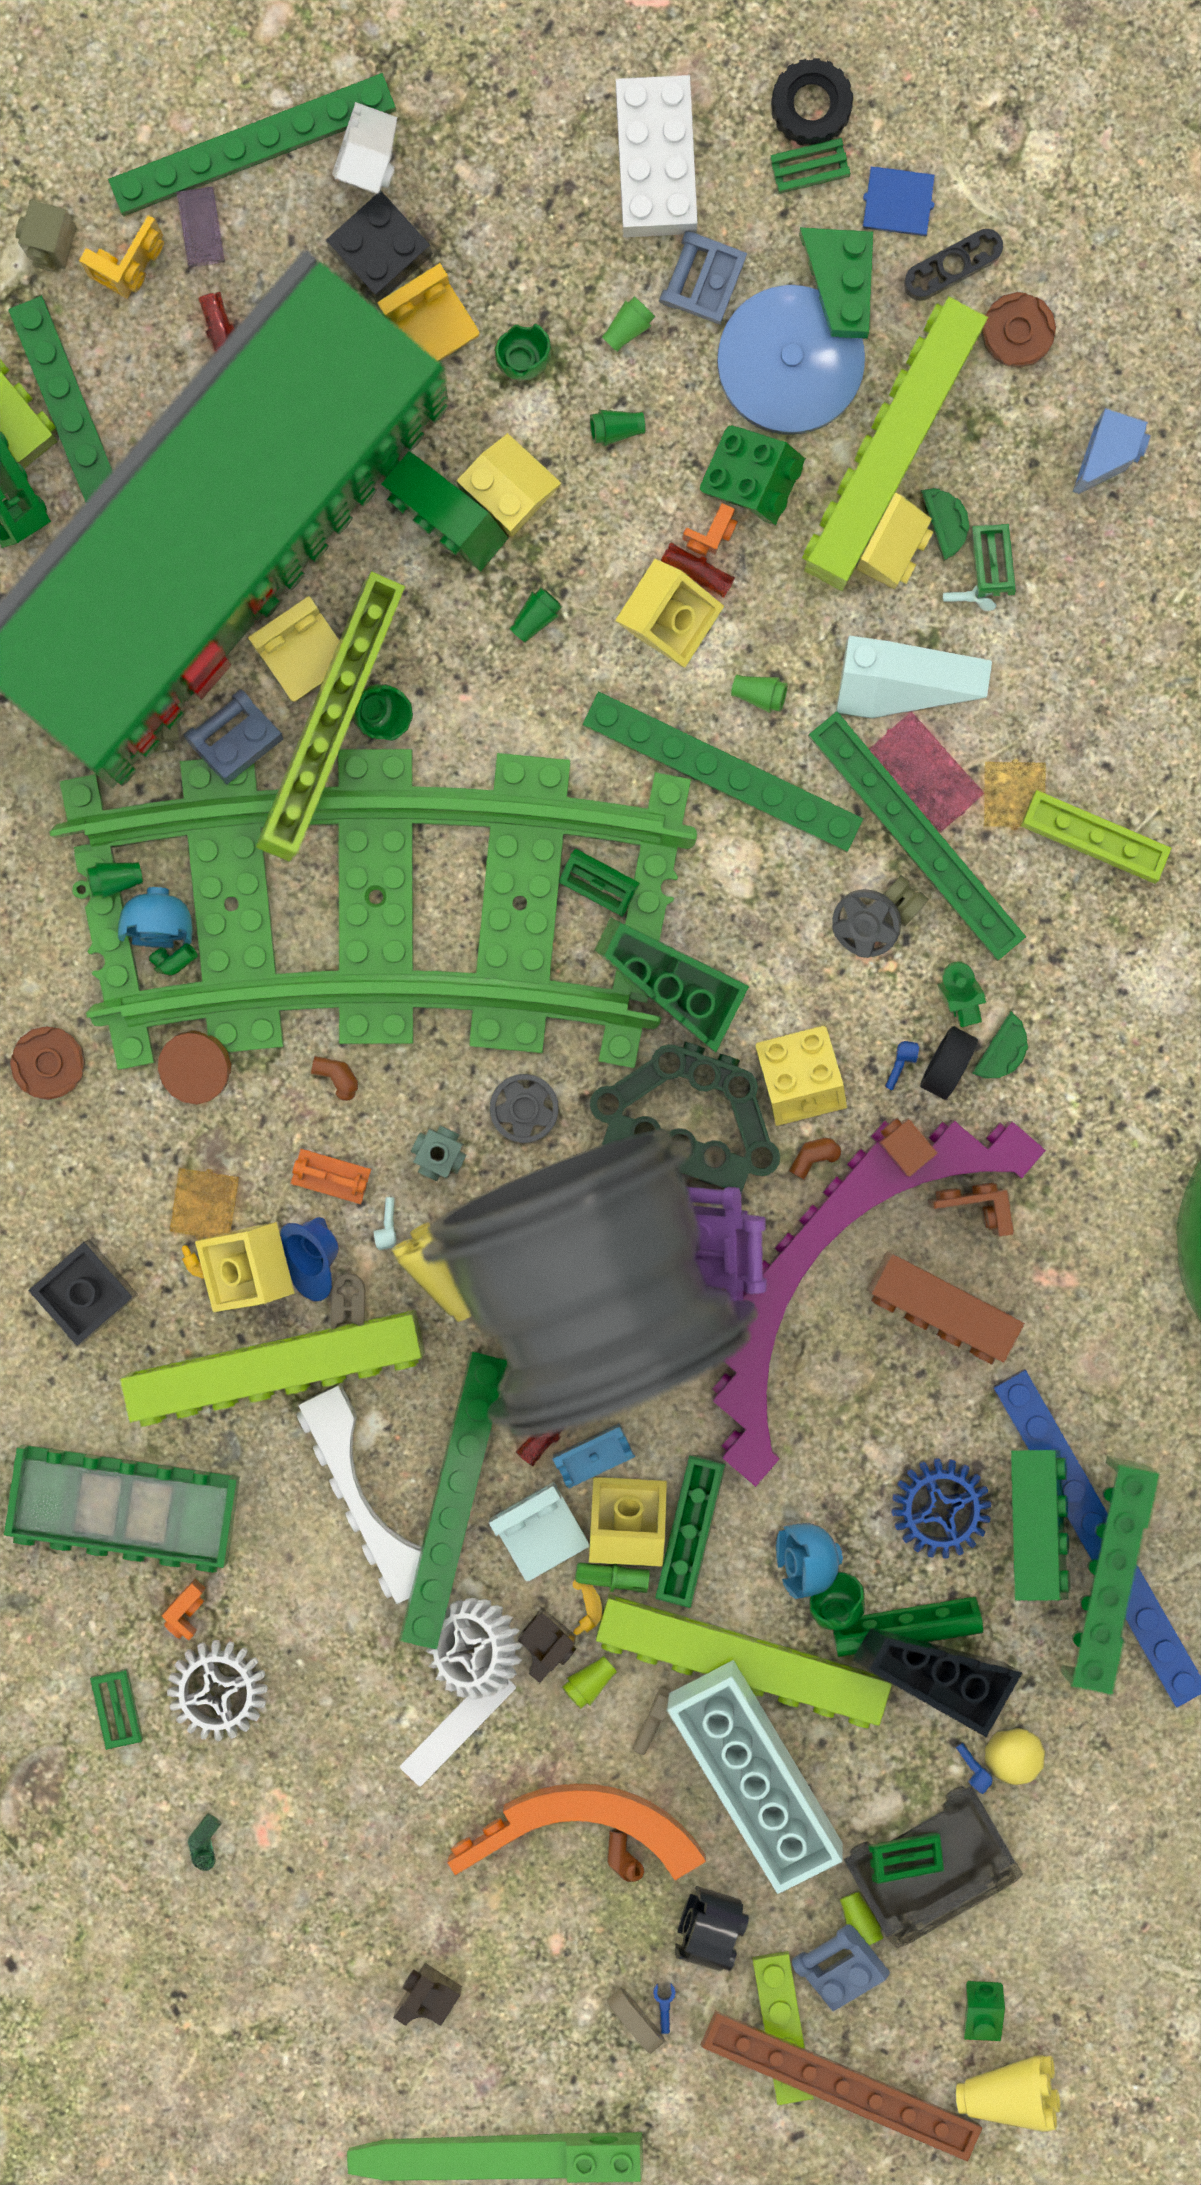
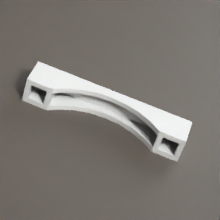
M339 1383L301 1402L298 1405L301 1412L296 1415L304 1432L308 1433L311 1431L317 1442V1445L313 1446V1450L321 1466L328 1464L332 1472L333 1478L329 1479L330 1485L338 1499L344 1497L350 1509L345 1514L354 1532L360 1530L366 1541V1544L362 1545L363 1552L371 1566L377 1564L382 1574L378 1581L387 1599L393 1596L396 1604H399L410 1597L422 1547L404 1539L390 1529L373 1511L363 1495L356 1476L352 1454L353 1432L357 1414L342 1384Z

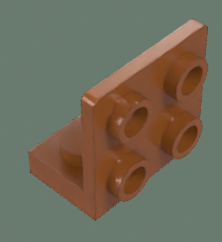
M997 1183L973 1185L972 1193L961 1194L960 1189L957 1188L935 1191L936 1198L928 1199L929 1207L933 1209L987 1201L988 1206L982 1207L985 1228L992 1229V1234L999 1237L1014 1235L1008 1191L998 1188Z

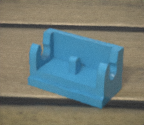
M618 1423L554 1454L553 1461L561 1472L566 1487L571 1488L634 1458L635 1455Z

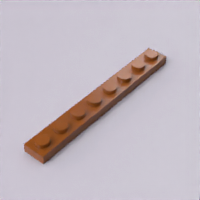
M716 2010L700 2044L703 2049L967 2162L983 2128L979 2123Z

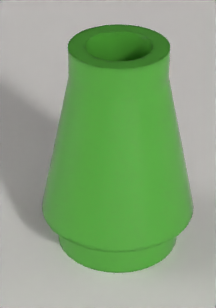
M634 296L629 302L624 301L611 325L601 337L618 352L624 345L652 326L650 322L656 316Z
M736 675L731 689V696L738 697L768 713H771L773 710L781 712L787 695L788 683L780 682L779 677Z

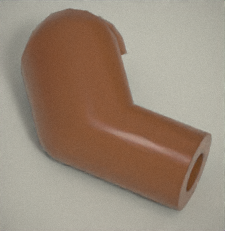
M315 1056L311 1074L330 1077L337 1089L336 1096L343 1101L353 1099L358 1090V1080L349 1065L342 1061Z
M826 1137L806 1142L800 1149L789 1172L805 1180L813 1163L825 1160L831 1163L837 1161L841 1156V1147L833 1139Z
M618 1829L610 1830L608 1865L623 1880L628 1882L639 1881L644 1876V1867L626 1850L627 1833Z

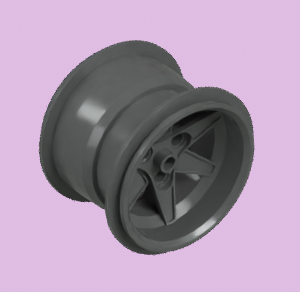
M663 1129L622 1138L570 1156L505 1183L451 1210L428 1227L433 1241L427 1244L421 1251L424 1261L446 1262L454 1284L475 1324L487 1335L498 1338L508 1362V1367L498 1385L501 1397L489 1407L487 1412L491 1423L509 1425L512 1434L516 1436H535L578 1426L619 1412L667 1392L722 1363L738 1352L749 1341L751 1334L748 1326L758 1315L755 1304L748 1300L733 1301L729 1292L705 1284L694 1257L699 1250L700 1228L687 1186L678 1167L692 1153L689 1142H672L669 1132Z

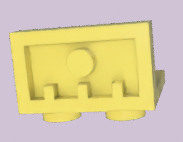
M310 596L248 637L292 702L298 701L322 684L339 643V639Z
M826 1026L756 1043L755 1047L769 1093L776 1126L847 1108L843 1081Z

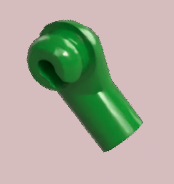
M185 943L171 955L167 953L165 948L160 947L149 956V961L155 966L154 970L157 973L171 976L179 973L198 956L196 950L190 944Z

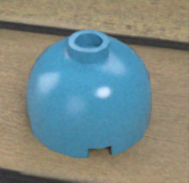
M149 887L147 888V894L136 895L125 904L121 911L118 924V938L120 941L124 942L125 936L132 937V945L151 948H173L174 941L183 940V944L192 943L193 926L190 912L186 904L179 898L169 895V889Z
M811 1523L784 1526L785 1530H781L777 1534L776 1558L778 1568L784 1565L786 1567L788 1578L782 1579V1582L787 1592L795 1599L810 1597L824 1592L833 1584L838 1574L839 1565L842 1564L843 1556L839 1544L834 1543L830 1534L823 1528Z

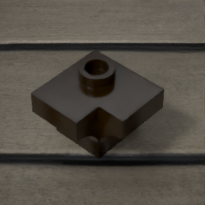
M543 1607L518 1636V1641L530 1651L533 1658V1663L529 1668V1675L539 1683L559 1663L564 1665L577 1649L574 1646L576 1635Z
M424 1963L419 1972L413 1969L406 1979L402 1989L407 1992L395 2009L394 2019L406 2026L413 2019L427 2018L441 2026L460 1997L462 1986Z

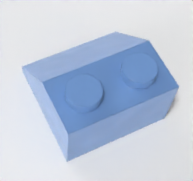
M1105 408L1095 422L1073 492L1080 494L1126 471L1133 462L1138 463L1140 457L1144 456L1150 440V435L1145 433L1148 422Z

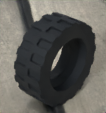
M813 58V60L802 59L796 64L792 63L789 65L787 70L779 75L777 83L773 88L771 113L776 121V127L785 134L788 140L791 141L792 139L802 146L804 144L814 145L830 141L835 136L838 137L842 133V129L847 126L853 107V92L850 89L849 79L845 78L844 72L840 68L837 69L833 66L834 63L821 61L820 58ZM806 85H818L829 95L830 108L826 115L818 120L804 119L795 110L794 97L797 91Z

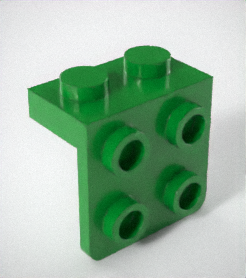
M730 425L722 435L700 484V490L705 495L747 508L764 522L776 525L780 515L787 507L788 497L796 480L801 476L806 458L787 442Z

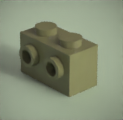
M29 200L25 217L21 216L18 220L15 237L19 239L18 243L26 256L33 261V266L47 271H54L55 267L66 268L77 227L66 209Z

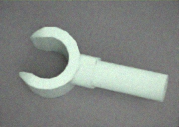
M977 585L972 591L943 593L944 602H976L984 611H991L996 608V604L991 599L978 597ZM986 593V596H985V597H987L988 595H993V594H992V593Z
M386 1197L385 1229L374 1230V1239L378 1250L392 1248L397 1241L393 1222L395 1198Z

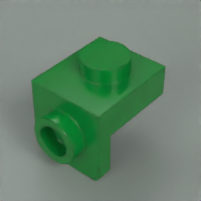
M967 1981V2003L963 2027L964 2040L1001 2041L1005 2014L1003 1984L1000 1982Z

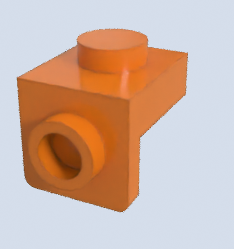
M721 503L707 536L685 528L682 539L688 542L686 547L703 556H706L708 552L716 555L722 539L729 542L738 521L732 519L735 509Z

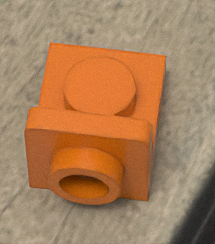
M195 1578L162 1615L166 1620L164 1626L179 1639L184 1636L187 1640H190L197 1631L182 1616L185 1613L188 1617H191L204 1602L200 1595L204 1592L205 1587Z

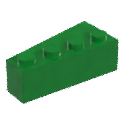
M610 917L594 949L595 952L701 1043L717 1052L749 988L748 985Z
M1059 1450L1011 1451L1015 1601L1068 1600L1070 1572L1067 1570L1066 1555H1069V1535L1064 1529V1517H1068L1067 1495L1062 1494V1480L1067 1479L1066 1458H1060Z

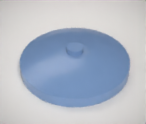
M800 285L772 287L746 300L728 320L718 348V374L727 399L734 409L747 421L772 433L786 435L804 434L830 424L851 404L860 387L864 373V344L862 338L831 337L817 289Z

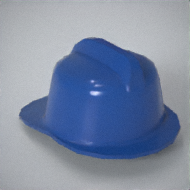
M316 1217L301 1225L297 1223L286 1224L281 1229L280 1237L291 1281L304 1297L312 1301H322L329 1296L332 1290L330 1266L337 1257L339 1251L338 1242L322 1217Z

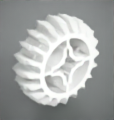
M468 1598L465 1601H455L447 1608L437 1650L428 1648L425 1651L431 1655L433 1654L435 1661H432L428 1667L438 1668L439 1673L435 1680L440 1682L446 1681L445 1690L450 1692L457 1691V1697L464 1698L470 1696V1699H480L483 1696H493L498 1690L506 1688L509 1685L507 1679L513 1678L517 1674L513 1665L519 1664L522 1659L515 1655V1650L520 1649L523 1645L518 1642L515 1643L514 1636L520 1630L516 1628L510 1629L509 1624L513 1617L509 1615L502 1616L503 1607L498 1605L491 1606V1600L483 1599L478 1601L475 1598ZM481 1643V1646L474 1648L475 1644ZM471 1649L475 1650V1652L467 1654V1651Z
M214 1640L211 1646L212 1652H209L204 1642L199 1643L197 1646L199 1656L191 1649L187 1650L185 1657L189 1664L178 1660L175 1663V1667L182 1674L171 1673L169 1676V1681L179 1685L167 1690L168 1696L179 1697V1700L170 1704V1709L176 1711L182 1708L183 1712L176 1720L180 1724L189 1718L192 1721L187 1729L189 1733H193L197 1726L202 1727L201 1739H206L210 1730H214L215 1740L221 1741L224 1734L223 1729H226L228 1736L233 1739L237 1736L236 1724L241 1730L246 1732L250 1728L246 1717L257 1721L260 1717L259 1712L253 1707L263 1708L266 1704V1700L256 1696V1694H263L268 1690L267 1685L256 1684V1681L264 1678L265 1672L264 1670L252 1672L251 1669L256 1666L258 1659L254 1657L246 1663L243 1660L248 1651L246 1648L243 1647L238 1655L233 1654L234 1642L229 1641L225 1651H221L220 1641ZM214 1662H221L232 1666L241 1676H224L219 1671L218 1666L214 1665ZM202 1665L205 1672L203 1674L205 1685L197 1689L195 1693L189 1694L188 1684L190 1676L196 1668ZM213 1682L219 1683V1686L222 1684L225 1688L229 1687L224 1691L221 1698H216V1695L212 1696L211 1693L206 1694L214 1685ZM246 1686V1703L238 1713L232 1715L230 1695L237 1692L239 1688ZM194 1705H211L221 1718L206 1716Z

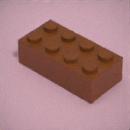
M886 1251L867 1288V1291L873 1294L871 1301L874 1304L894 1313L896 1307L906 1312L904 1318L924 1330H927L929 1324L938 1328L939 1330L936 1335L956 1347H960L962 1342L972 1346L969 1350L972 1355L993 1365L995 1359L1005 1363L1025 1324Z

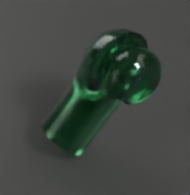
M207 1813L189 1836L187 1842L191 1861L201 1871L211 1870L216 1863L211 1837L222 1823L210 1813Z

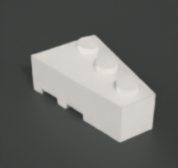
M355 102L332 172L333 176L336 179L375 193H379L381 186L388 188L394 166L389 163L397 117Z

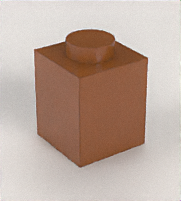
M896 1118L880 1131L884 1137L878 1143L907 1177H910L938 1154L910 1119L906 1118L901 1122Z

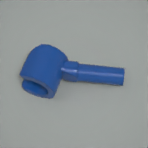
M903 1041L898 1044L896 1061L885 1085L886 1088L894 1089L903 1070L904 1062H917L919 1053L918 1043Z
M961 1743L956 1749L970 1769L975 1772L968 1780V1783L979 1793L984 1794L992 1785V1775L984 1767L980 1766L965 1744Z
M657 1983L653 1994L656 2001L659 2002L661 2033L669 2034L670 2002L675 1998V1987L671 1983L672 1992L670 1997L662 1999L657 1994Z

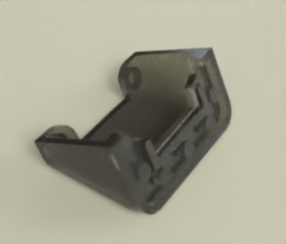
M972 1785L966 1789L964 1786H960L950 1791L945 1796L947 1801L942 1805L943 1811L893 1839L897 1840L934 1832L940 1834L944 1871L877 1884L872 1882L871 1874H874V1868L871 1867L870 1860L873 1859V1855L869 1852L868 1845L870 1843L868 1841L852 1848L849 1852L850 1856L844 1859L885 1936L896 1948L903 1947L1009 1887L1023 1875ZM932 1844L882 1853V1856H892L933 1847ZM934 1857L884 1866V1872L933 1863Z

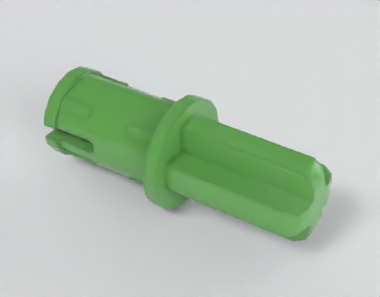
M581 1562L577 1564L575 1580L578 1583L609 1587V1592L619 1589L647 1593L650 1576L648 1569L626 1568L617 1566V1564H612V1566Z

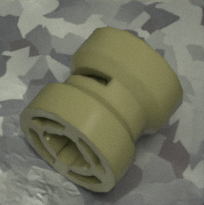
M902 875L883 894L897 907L901 917V924L904 927L929 900L922 892H915L911 889L910 882ZM903 896L904 900L902 902H899L900 898Z

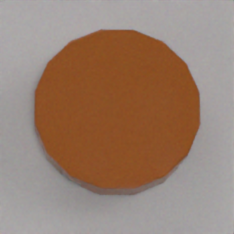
M1015 292L1002 296L991 305L985 315L988 319L981 334L985 348L993 359L1005 366L1022 368L1034 365L1046 356L1054 342L1056 324L1052 311L1038 297L1026 295L1027 293Z
M48 1026L32 1029L20 1037L15 1045L16 1047L13 1050L10 1062L13 1078L21 1090L35 1098L51 1100L64 1097L77 1087L83 1077L85 1068L83 1049L75 1037L63 1029Z
M190 1030L179 1033L164 1045L159 1055L158 1072L163 1086L173 1097L184 1103L197 1105L211 1101L225 1090L229 1075L231 1074L232 1064L228 1051L217 1038L200 1033L202 1031Z

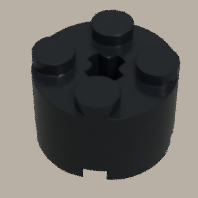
M696 1886L695 1891L697 1895L690 1894L680 1918L677 1933L683 1935L682 1945L675 1943V1956L679 1960L716 1971H722L723 1969L731 1971L737 1955V1950L734 1949L738 1936L742 1937L745 1934L749 1916L743 1913L741 1899Z

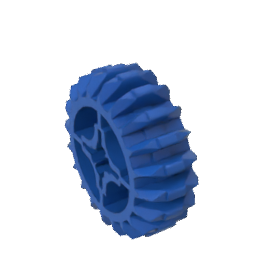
M934 1458V1470L929 1471L927 1464L922 1461L919 1463L923 1474L917 1476L912 1469H909L907 1474L913 1482L909 1485L905 1481L899 1480L897 1483L906 1492L905 1495L897 1493L892 1496L893 1501L902 1503V1507L891 1509L892 1515L904 1517V1519L897 1521L894 1526L896 1530L909 1528L902 1539L905 1543H908L916 1537L917 1540L913 1546L916 1552H920L924 1545L927 1544V1555L931 1558L936 1554L937 1547H941V1555L944 1559L949 1558L950 1546L954 1547L958 1555H962L963 1548L960 1545L962 1541L965 1540L971 1548L976 1546L975 1541L970 1537L972 1532L982 1537L985 1535V1531L977 1526L978 1521L989 1523L991 1519L990 1516L980 1513L981 1509H988L992 1506L989 1500H979V1497L988 1493V1489L986 1486L974 1488L981 1479L978 1474H973L966 1479L969 1473V1467L966 1464H963L956 1473V1461L953 1459H949L946 1469H942L941 1460ZM949 1479L956 1481L965 1487L967 1491L961 1494L945 1495L941 1492L936 1480ZM926 1485L929 1496L928 1502L925 1506L918 1509V1512L912 1514L913 1499L918 1490ZM934 1492L945 1504L951 1503L950 1509H946L948 1511L946 1515L948 1525L938 1512L932 1513V1507L937 1508L934 1505L937 1501ZM971 1502L969 1518L965 1525L957 1532L954 1522L955 1514L958 1510L964 1508L965 1504ZM933 1521L939 1522L947 1536H929L920 1531L915 1525L922 1522L925 1524Z

